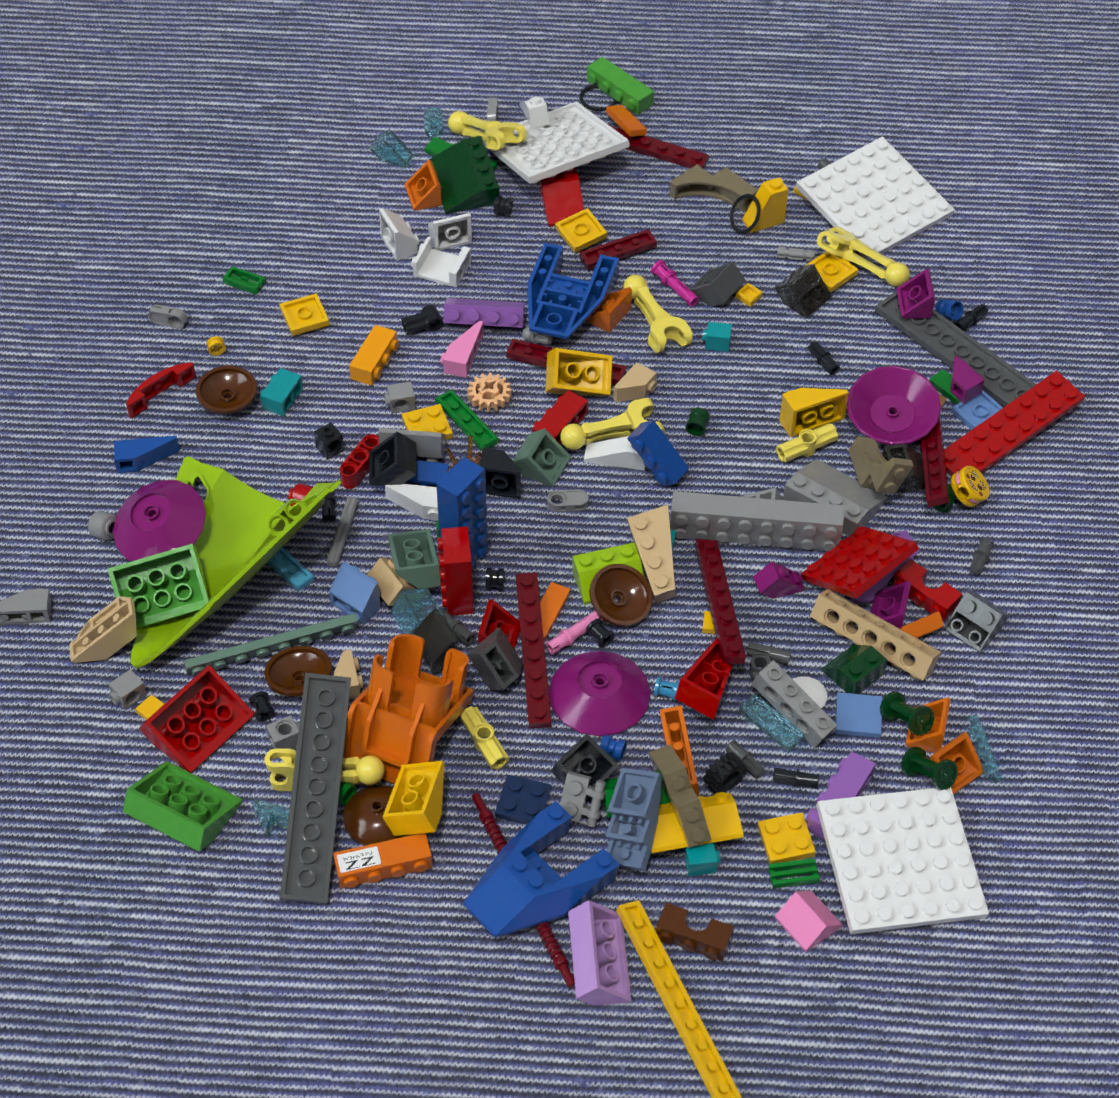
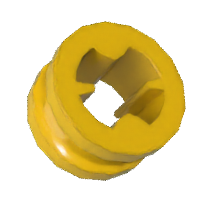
M213 336L206 342L208 352L213 356L221 355L226 350L222 337Z

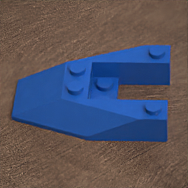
M544 242L528 280L529 331L568 340L603 303L614 288L619 275V258L600 254L590 281L558 275L563 264V246Z
M557 801L539 812L500 850L463 903L465 908L494 938L562 918L568 914V911L581 905L616 879L620 864L605 849L596 853L562 878L537 854L568 833L572 816Z

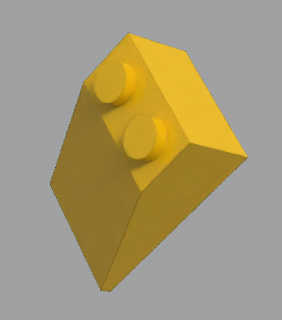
M554 348L547 353L545 392L564 395L569 390L577 395H611L612 355Z
M821 388L790 390L782 394L779 421L789 437L792 438L799 435L802 430H815L826 424L844 420L849 392L846 389Z
M443 761L401 766L383 814V819L394 836L436 832L442 815L445 765Z

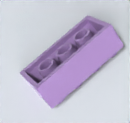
M588 900L568 911L576 999L593 1006L631 1002L623 923L616 911Z

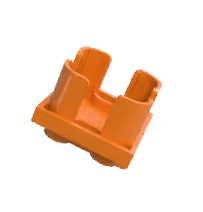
M399 634L391 639L388 645L385 668L382 667L383 656L379 654L374 656L369 686L352 702L346 722L343 758L357 756L361 759L369 755L379 758L385 768L382 779L394 784L402 765L433 762L437 741L472 702L474 689L464 686L469 658L465 653L453 648L449 649L445 655L442 677L431 675L421 671L425 640L412 634Z

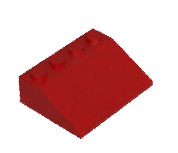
M208 665L138 729L155 747L184 770L191 773L255 713L220 675Z

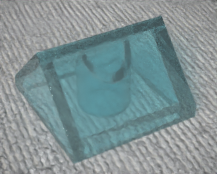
M402 589L391 610L403 634L423 637L447 622L428 589Z

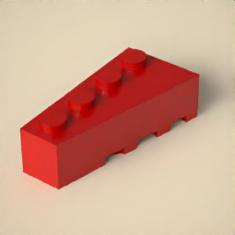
M717 638L680 679L675 695L676 700L713 720L733 666L732 663L722 662Z

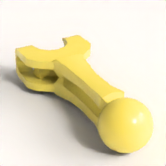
M463 111L452 113L448 119V127L454 134H463V136L471 137L481 136L482 140L486 142L488 149L499 150L505 148L504 143H520L526 140L525 127L515 122L500 123L499 121L482 120ZM471 126L478 127V128L483 129V130H485V131L476 129V128L471 127ZM514 130L519 133V136L514 135Z
M835 226L821 232L817 237V244L820 248L863 266L881 279L885 278L888 284L893 287H899L909 280L910 271L905 264L895 262L893 259L874 251L852 233L841 227ZM824 236H827V241L830 243L829 245L824 243ZM856 250L878 261L887 269H883L857 254Z
M631 275L626 278L623 289L628 287L632 289L634 304L641 310L650 325L648 344L656 353L664 351L667 339L676 341L680 346L691 344L693 334L686 321L679 317L671 316L656 302L649 291L647 281L640 275Z
M650 398L633 400L628 405L627 411L616 417L594 423H583L582 426L568 424L562 429L560 440L567 449L577 450L583 445L595 441L630 436L641 423L647 422L644 418L651 415L654 404ZM656 422L659 428L665 434V429L662 423Z
M287 748L272 749L265 755V765L272 772L270 784L273 789L277 791H292L296 750ZM371 755L364 756L361 759L357 756L343 758L342 770L344 771H341L340 782L357 784L360 781L365 785H374L383 778L385 772L384 765L379 758ZM275 758L283 760L280 763H272L271 761ZM279 777H286L283 782L276 781Z

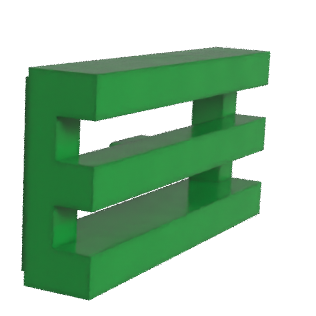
M233 266L222 278L223 284L256 295L259 293V289L263 288L262 284H266V277Z
M815 858L769 864L768 870L772 888L819 883L820 877L817 873L818 869L815 865ZM812 874V876L798 877V875ZM788 876H789V877H796V878H788V879L776 880V878H781V877H788Z

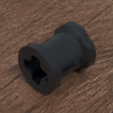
M595 619L586 627V633L589 636H593L597 641V645L603 648L611 643L614 633L611 630L608 631L602 625L603 622L600 619Z
M257 692L250 697L249 701L254 706L257 721H266L275 715L274 708L270 707L267 692Z

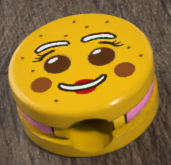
M965 466L951 477L953 492L964 505L975 507L989 497L988 483L983 474L975 467Z

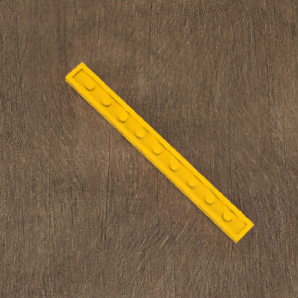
M638 900L618 905L616 912L711 1098H742L641 902Z

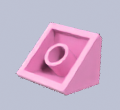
M795 891L775 915V919L805 952L843 926L812 891Z

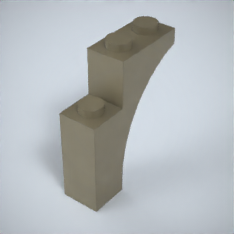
M695 165L670 182V197L673 199L704 196L716 198L731 205L744 194L755 196L758 189L727 167L712 176L699 165ZM742 199L736 208L746 212L753 199Z
M857 436L848 450L860 487L875 489L876 492L895 494L914 467L912 460L891 458L887 461L881 454L876 440L872 438Z
M667 745L649 752L654 772L662 775L661 784L672 804L689 848L711 840L700 799L691 787L686 767L672 746Z

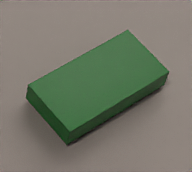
M942 369L929 379L937 391L956 405L961 402L950 392L951 375Z

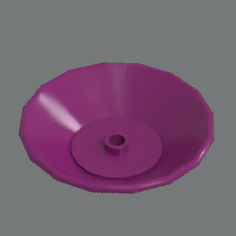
M899 366L877 367L861 375L851 386L847 401L849 418L858 431L868 438L876 440V442L888 445L911 444L927 436L938 423L941 412L939 394L929 379L915 370Z
M158 480L139 488L125 500L116 514L113 528L116 548L127 560L132 562L189 544L194 545L201 535L205 523L206 511L202 497L192 486L177 480Z
M605 651L581 653L564 662L552 676L549 688L552 710L563 724L581 734L600 737L604 736V734L622 733L637 724L648 709L651 695L647 677L635 662L618 653Z

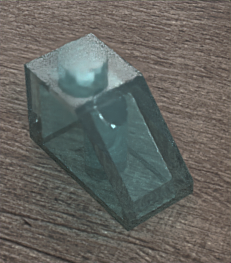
M391 129L376 136L369 146V149L380 161L406 168L415 156Z

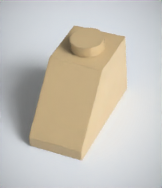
M636 362L614 386V401L621 402L646 398L657 387V372Z

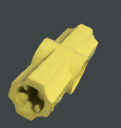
M826 424L815 430H802L799 433V437L776 446L778 458L782 462H788L801 455L812 456L817 448L838 440L836 428L833 424Z
M470 706L460 714V719L474 740L475 748L482 753L491 769L498 770L504 767L509 762V757L494 735L493 727L487 724L477 707Z

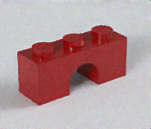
M909 559L894 574L892 586L910 581L911 587L908 598L916 605L930 612V614L940 612L942 621L945 622L953 614L961 601L962 593L946 582L939 588L932 589L926 587L924 583L928 570L912 559Z

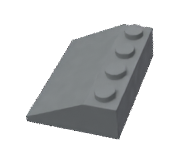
M818 459L798 470L785 484L783 500L844 505L842 533L847 536L854 533L855 529L862 526L865 527L888 499L887 496L876 492L874 489L860 487L859 481Z

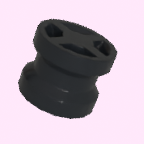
M497 195L494 202V214L503 213L505 216H510L513 198L508 197L505 199Z
M487 567L485 588L497 587L498 590H503L505 569L493 570L491 567Z

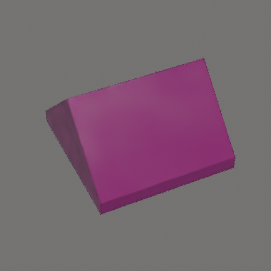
M927 268L896 288L901 317L904 319L932 318L935 295L931 273Z
M906 581L878 591L874 595L875 598L873 599L870 613L901 629L911 582Z

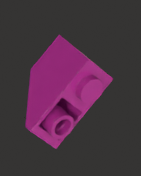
M955 356L951 370L950 392L964 404L982 393L984 379L960 357Z
M772 561L753 576L759 592L773 599L805 590L802 576L797 571L790 570L784 565H779Z

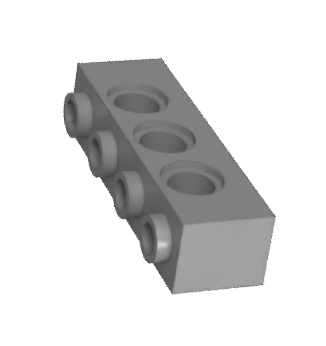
M774 660L759 672L751 683L814 748L836 728L837 724Z

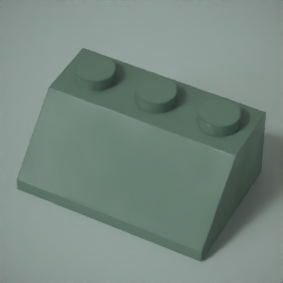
M430 529L387 534L395 572L398 576L418 589H430L441 586L439 562Z

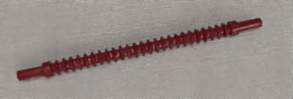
M475 793L471 798L480 813L479 819L484 824V828L487 829L486 833L489 834V838L492 840V844L495 845L494 849L498 850V854L508 842L505 840V836L502 835V831L499 830L500 827L494 819L492 811L487 809L480 793ZM545 922L536 925V931L539 932V937L542 938L541 941L545 943L544 947L548 949L547 953L551 954L550 959L553 960L555 969L560 971L568 989L575 988V980L568 967L569 961L563 955L564 951L560 950L561 946L557 944L558 940L554 939L555 934L552 933L549 923Z

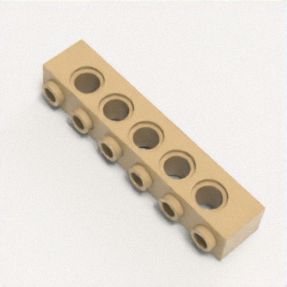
M829 589L818 595L810 617L815 619L818 624L828 626L836 634L851 639L855 645L874 647L894 667L904 669L916 679L925 680L930 676L941 654L937 649ZM834 611L838 613L839 618L835 616ZM853 622L857 624L858 629L854 627ZM871 632L876 635L877 640L873 638ZM890 643L894 644L896 650L892 649ZM909 654L914 656L915 661L910 658Z

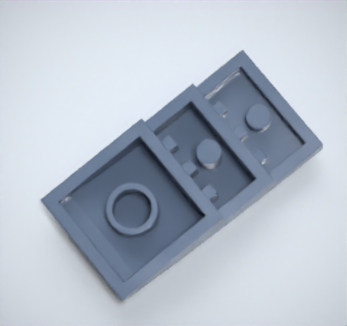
M628 768L621 769L608 808V812L612 814L605 835V837L610 839L607 852L620 864L619 867L644 872L646 870L658 820L662 779L660 773Z

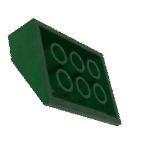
M481 136L463 139L429 159L432 161L441 185V202L445 214L494 205L496 196H500L499 185Z

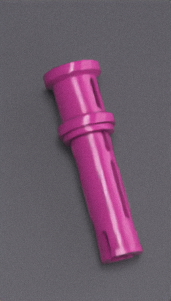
M663 260L657 261L652 266L651 273L654 276L657 275L663 285L671 287L690 307H694L699 302V297L678 279L676 272L670 270Z

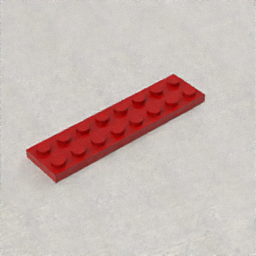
M1056 370L945 448L946 472L952 477L954 473L960 471L965 466H973L983 473L1083 402L1085 395Z

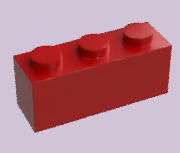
M567 390L563 396L558 397L552 408L546 410L541 420L534 423L532 432L545 428L561 444L560 434L562 429L568 424H579L588 414V400Z

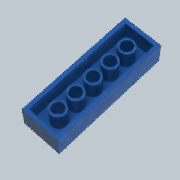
M463 457L436 484L439 537H442V528L468 526L471 565L473 568L475 563L488 552L486 479L484 468Z

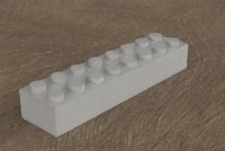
M673 491L670 529L676 530L677 539H710L722 543L730 542L831 551L841 541L844 505Z

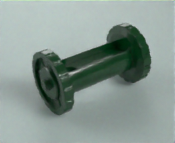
M892 691L888 693L881 702L880 713L883 718L889 721L900 718L908 722V728L915 735L926 734L933 725V710L923 705L917 708L906 704L905 696L900 692Z
M917 746L909 748L902 758V770L908 776L915 777L920 773L932 778L934 786L940 790H947L955 783L958 770L955 762L944 759L939 763L928 759L925 750Z

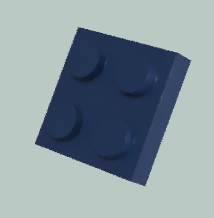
M507 774L495 811V818L527 825L539 812L546 808L552 784Z

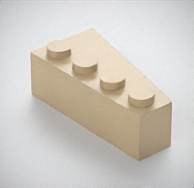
M668 505L628 517L629 529L641 558L655 603L676 597Z

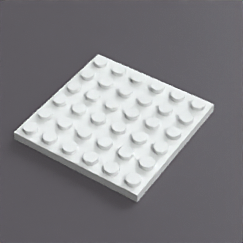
M574 102L549 111L550 125L532 129L528 120L519 122L518 124L523 125L526 130L525 141L520 143H504L505 148L488 150L529 184H534L547 177H554L563 171H570L574 167L589 164L590 161L605 158L614 152H621L630 146L627 138L584 106ZM514 130V135L519 136V133Z
M883 136L796 183V188L833 227L838 226L849 231L865 245L880 254L950 217L955 211ZM857 251V252H858L863 258H865L866 260L870 261V260L873 259V258H871V257H869V256H867V255H865V254H863V253Z
M951 787L947 790L931 788L817 802L816 807L850 934L987 918L989 915Z

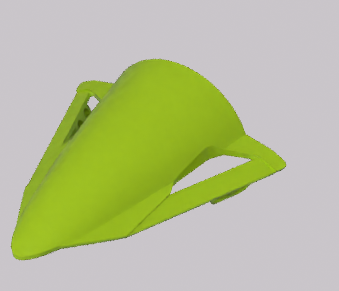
M189 456L185 457L176 480L194 488L196 479L199 478L207 489L204 501L206 511L204 528L194 545L196 546L202 566L209 601L198 611L136 629L137 637L131 652V664L135 668L148 664L181 641L230 600L324 505L325 497L342 483L340 479L334 483H317L301 501L294 498L284 503L253 489L222 468L201 463Z

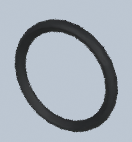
M598 85L587 86L580 92V101L586 108L594 111H606V107L590 106L583 99V95L587 90L599 88ZM614 99L609 106H615L617 101Z
M744 194L740 196L731 208L730 224L737 233L744 234L750 232L759 220L761 208L758 199L754 195ZM751 198L757 207L756 218L747 229H738L733 219L735 208L742 199Z

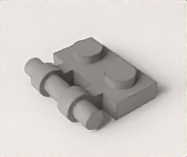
M569 771L566 776L560 805L572 816L571 821L580 823L582 816L586 815L588 817L587 826L596 827L597 819H600L601 810H599L601 800L605 798V782L597 780L595 787L589 786L590 776ZM587 795L592 797L591 807L585 805Z

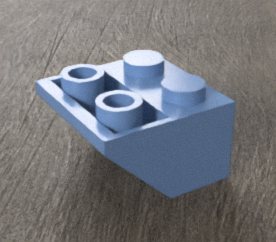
M347 562L342 563L329 590L331 604L347 615L356 613L358 622L365 625L381 609L378 582L372 576L368 577L362 573L358 567L351 566Z

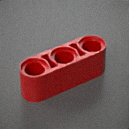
M368 434L363 437L339 468L340 480L344 488H356L369 473V451L379 445V436Z

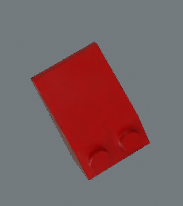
M576 167L570 171H563L554 177H547L539 181V191L548 227H554L555 223L584 210Z

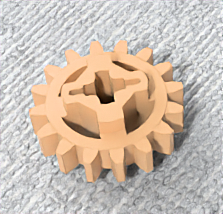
M482 373L481 378L474 377V382H469V387L467 388L469 402H472L473 407L479 406L480 411L483 408H487V412H490L491 408L498 411V406L504 408L505 403L510 402V383H506L505 377L500 379V374L494 377L492 373H489L488 376Z

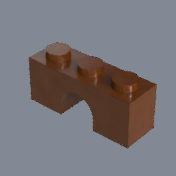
M666 902L656 925V933L660 941L665 944H675L688 952L703 954L710 960H720L723 962L733 938L734 926L711 918L706 929L702 931L692 930L687 926L689 910Z

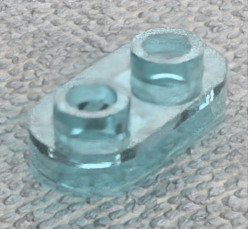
M430 107L424 112L425 134L429 137H438L443 133L442 110L437 107Z

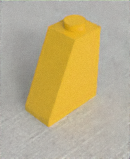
M778 177L763 182L755 197L760 203L761 212L756 226L750 233L785 223L788 188L781 178ZM752 200L742 219L747 228L752 225L756 218L757 207L754 200Z

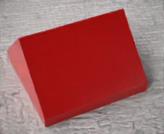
M490 599L478 633V644L497 628H501L515 649L520 632L519 620L494 600Z

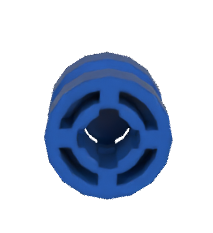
M943 298L937 302L935 311L950 320H958L963 314V304L957 300L951 301Z
M604 734L600 747L613 760L622 761L627 740L621 738L616 740L611 735Z

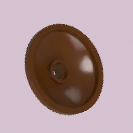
M220 366L211 369L199 379L196 385V396L200 405L208 411L218 414H231L248 407L257 395V383L254 376L246 369L238 366Z
M611 564L603 567L593 577L589 589L590 600L597 614L605 621L616 626L625 627L639 623L647 616L652 606V590L648 581L638 570L628 565ZM613 598L618 599L619 603H616Z
M295 646L275 654L268 661L264 675L267 685L273 691L285 696H303L305 673L331 675L332 665L329 657L322 650L311 646Z
M375 785L363 788L356 792L346 803L343 811L344 827L348 835L357 843L365 846L405 836H394L383 819V814L393 790L392 787Z

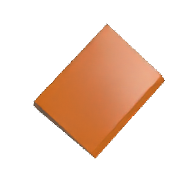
M428 160L404 184L411 205L416 211L442 206L441 185L432 161Z
M628 287L610 293L586 321L610 333L631 310L632 289Z
M949 697L923 705L933 710V725L923 735H915L908 728L905 743L907 747L917 746L933 753L941 749L951 701Z
M967 732L959 735L930 757L931 760L938 763L948 759L957 765V778L951 786L953 794L985 772Z

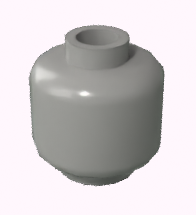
M104 511L95 512L88 522L89 533L99 539L112 540L114 538L113 528L116 515Z

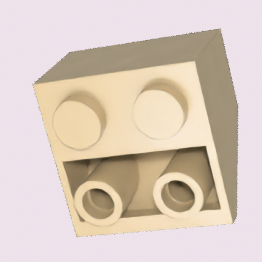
M380 557L367 574L368 577L372 576L378 582L379 594L388 606L402 608L431 591L426 588L418 589L398 576L395 572L392 558Z

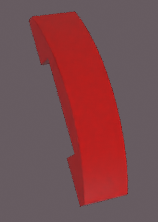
M188 362L171 366L157 372L141 383L126 402L129 417L132 419L148 409L146 402L172 385L176 384L181 388L196 378L194 364Z

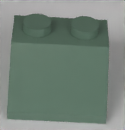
M544 428L527 436L513 461L521 469V474L524 477L552 487L555 485L571 456Z

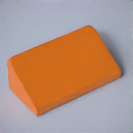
M935 612L903 626L901 630L915 638H919L942 628L944 624L940 612Z

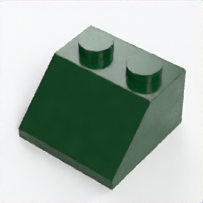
M852 645L825 665L821 671L846 693L859 694L884 675L887 659L872 646Z

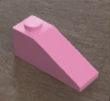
M478 321L448 346L446 353L443 352L441 364H443L444 373L467 378L484 335L483 321Z

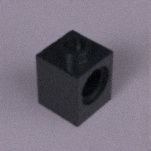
M331 422L314 431L315 446L326 460L344 451L343 435Z

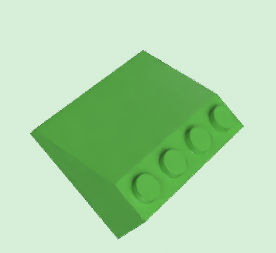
M193 544L108 568L115 597L122 596L134 599L136 629L198 611L209 601L202 566L196 546Z
M166 761L127 788L122 812L200 852L213 842L240 807L243 799Z

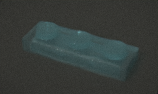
M756 694L752 695L739 707L741 714L786 751L790 752L804 740L805 734Z
M975 714L968 717L971 726H968L969 733L972 739L976 738L978 742L975 745L976 752L979 758L983 757L985 762L982 764L985 776H990L994 784L1003 781L978 715Z

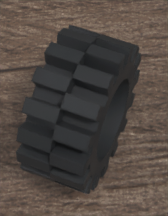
M728 752L726 755H721L719 760L716 759L715 763L709 766L710 769L705 771L703 780L715 794L719 792L727 793L728 789L730 791L733 789L732 786H736L738 781L742 780V775L746 774L745 770H747V767L735 753Z

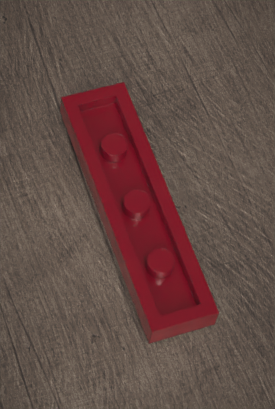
M647 229L580 252V259L586 268L590 270L596 267L600 254L622 259L657 247V240L650 230Z

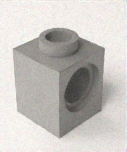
M411 381L387 385L388 394H384L386 406H390L391 413L416 410Z
M131 669L108 684L111 692L109 694L110 699L115 705L119 704L124 710L146 696L144 683Z
M291 715L266 725L268 739L273 749H292L297 747L299 722L295 723Z

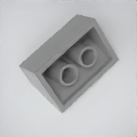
M379 428V444L395 432H399L416 442V460H418V457H426L427 462H438L439 458L444 459L446 434Z

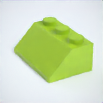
M635 542L572 556V573L584 605L591 603L589 589L593 577L605 566L611 564L628 565L638 570L644 576L641 558Z

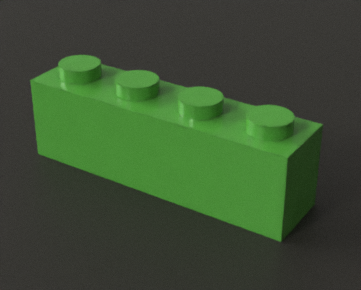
M604 57L587 66V81L593 85H598L600 90L637 115L653 106L654 91Z

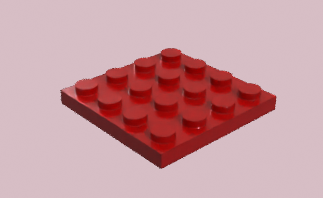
M862 526L855 529L854 533L849 537L841 540L831 551L824 553L823 557L818 561L810 564L801 573L803 581L857 599L919 550L914 541Z

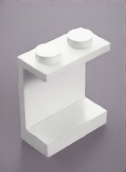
M427 237L424 244L421 243L417 256H414L412 259L411 267L413 268L414 276L457 288L471 263V248L463 246L459 255H454L432 249L431 237Z

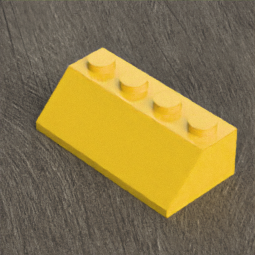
M719 792L709 797L698 796L711 836V840L698 845L744 837L737 805L731 793ZM671 802L659 805L651 853L689 847Z

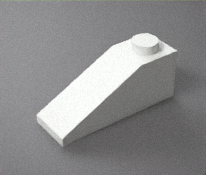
M533 97L528 101L520 103V107L532 129L550 125L547 105L543 97Z
M629 436L587 444L584 462L644 471L646 467L643 459L627 438Z
M410 484L385 485L386 499L423 519L438 520L436 487Z

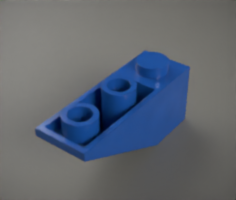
M177 436L114 441V461L117 473L140 471L179 452Z

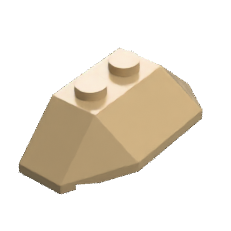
M119 596L90 618L78 633L76 640H72L69 644L71 662L80 663L106 660L137 637L134 599Z

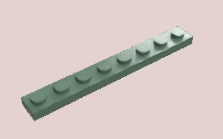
M356 613L184 660L187 675L197 676L208 665L218 670L226 667L229 663L235 662L240 664L246 662L248 658L255 656L258 658L265 657L270 652L276 650L280 652L298 644L305 646L312 643V640L319 638L326 640L332 638L334 634L341 632L343 634L351 633L355 628H358Z

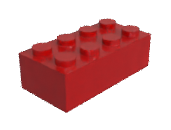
M468 526L442 528V537L437 538L442 607L447 608V612L451 616L474 614Z

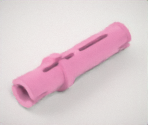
M594 610L570 628L561 630L558 636L546 642L545 647H548L546 648L547 651L554 655L563 647L572 645L575 639L586 633V627L590 622L595 619H600L603 622L604 619L600 618Z

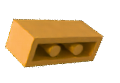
M374 325L349 365L350 379L372 386L376 379L380 378L382 369L385 365H388L393 351L396 352L398 349L397 331Z

